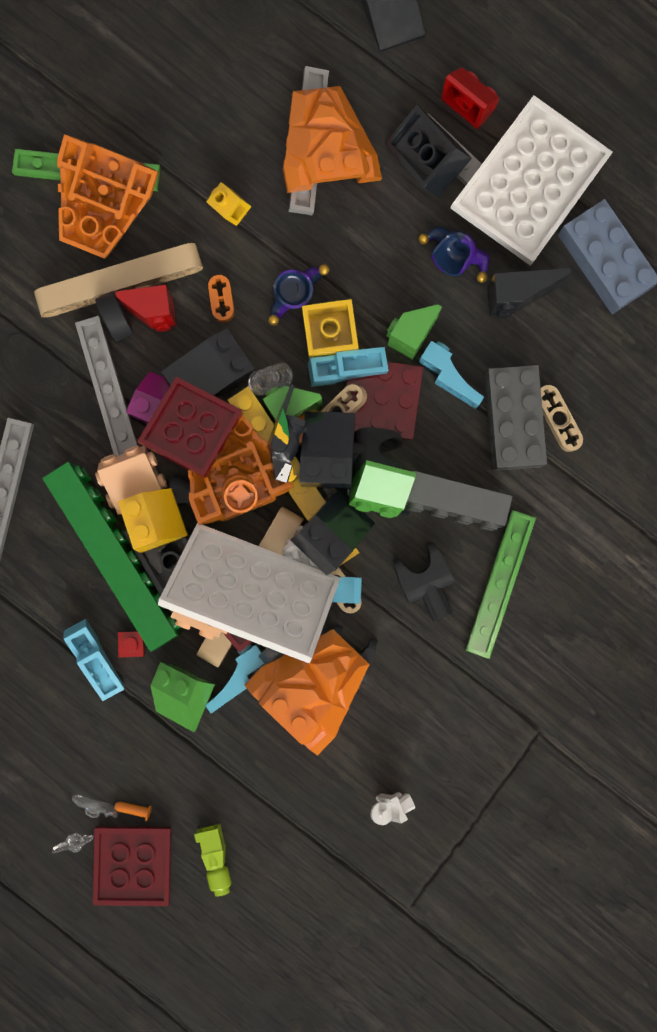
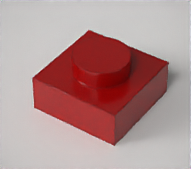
M138 631L118 632V657L145 656V643Z

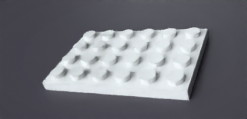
M533 96L453 202L451 209L531 266L612 154V151L536 96Z
M197 523L159 598L158 605L310 664L341 578L332 574L326 576L319 569Z

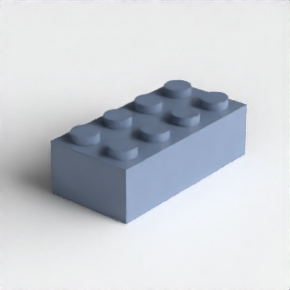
M605 199L564 225L559 232V238L611 314L619 311L657 284V274Z

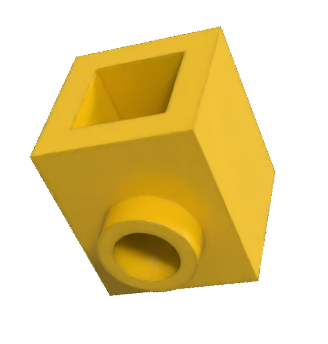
M222 182L211 192V196L206 201L221 216L236 226L251 208L244 199Z

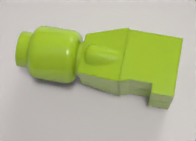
M221 824L197 829L194 836L196 843L200 842L201 857L208 871L206 875L209 888L216 897L226 895L230 892L231 878L228 868L224 866L226 844Z

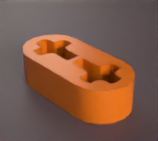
M216 275L208 283L211 309L214 318L218 322L227 323L233 319L235 313L231 285L225 276ZM217 282H222V285L226 286L222 289L223 296L220 297L217 289H213V287L217 286ZM220 302H224L226 309H230L224 317L217 313L221 309Z

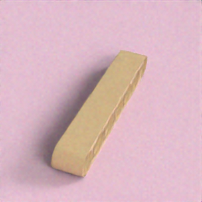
M187 243L47 285L35 290L34 294L41 317H52L95 304L96 298L111 291L116 295V291L155 286L197 273L203 269L196 244Z
M282 506L259 547L283 556L282 551L287 545V540L297 533V527L301 526L304 518ZM223 633L219 638L214 636L213 640L205 638L197 656L218 668L232 643Z

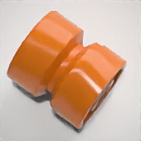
M233 473L223 482V497L225 504L230 510L244 513L255 506L258 499L257 490L253 480L248 475Z

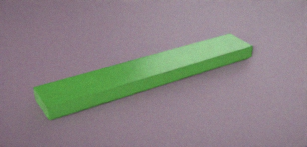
M15 149L12 173L16 176L60 180V168L57 167L59 153ZM143 163L145 166L159 172L153 190L158 191L160 165Z
M511 510L465 651L490 659L536 520L535 517Z

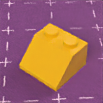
M171 488L142 492L118 501L133 549L137 552L143 553L188 536Z

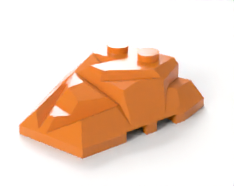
M335 86L293 91L288 122L289 131L286 139V155L283 162L287 193L311 190L315 183L357 178L358 184L381 181L382 176L378 155L342 88Z
M64 134L57 158V167L60 168L58 192H61L59 240L105 259L151 198L159 172L139 161L99 145Z
M243 415L206 478L188 470V477L190 479L189 501L199 525L213 523L217 520L227 521L244 514L233 512L224 501L223 482L233 473L246 474L255 484L258 499L251 510L275 501L277 496L286 493L294 487L293 482L283 483L274 480L270 454L267 448L268 443L259 436Z
M331 629L320 635L310 664L284 654L279 659L263 665L244 686L282 727L299 743L304 744L318 756L336 737L339 727L370 664L334 629Z

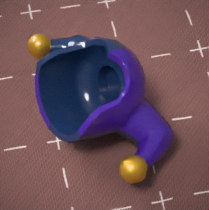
M437 226L427 234L423 233L419 236L418 240L421 244H426L428 240L438 241L432 252V259L437 268L449 276H460L470 265H476L480 271L477 274V281L483 283L487 280L486 273L490 256L476 248L474 240L463 231L451 232Z
M324 264L319 268H309L304 272L290 269L280 273L273 284L275 300L270 309L271 316L268 322L275 326L278 324L279 318L288 309L301 308L306 305L312 297L313 285L320 280L322 275L328 274L329 267Z

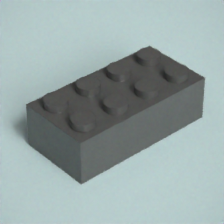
M539 365L488 369L484 375L493 471L539 468L547 465Z
M413 471L416 473L406 502V505H408L407 510L419 513L423 510L432 511L431 516L442 519L452 516L455 517V522L465 525L473 524V522L479 523V528L488 531L497 530V528L506 525L513 496Z

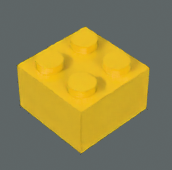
M352 299L302 306L309 359L312 357L335 355L336 352L359 349Z

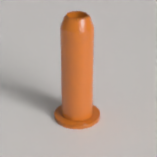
M120 801L116 802L114 807L118 812L144 817L146 821H148L151 814V806L147 808Z

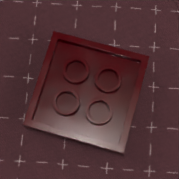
M387 362L389 370L387 374L347 380L346 386L351 384L363 387L367 393L365 404L355 413V432L365 427L382 428L400 433L402 439L413 440L423 367ZM351 392V400H358V398L356 397L358 392Z
M176 376L139 437L138 442L146 448L206 478L243 412L237 407Z
M96 826L94 828L93 905L169 906L172 827Z

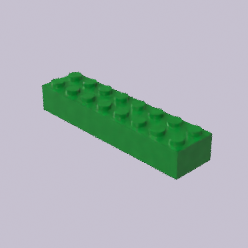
M67 462L43 477L42 479L149 651L152 652L181 635L183 633L182 627L175 624L176 619L171 618L172 613L170 610L158 605L161 595L155 588L148 573L141 566L142 563L138 556L128 545L129 541L123 533L125 531H120L115 523L118 520L111 509L107 510L102 502L105 501L103 495L98 488L94 489L89 481L92 478L84 467L81 468L79 465Z

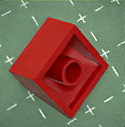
M461 67L446 77L441 100L478 130L496 109L499 97L494 89L489 86L486 87L478 81L477 76L473 72H467Z
M166 285L116 291V297L124 308L151 329L164 332L171 330V327L177 326L173 297Z

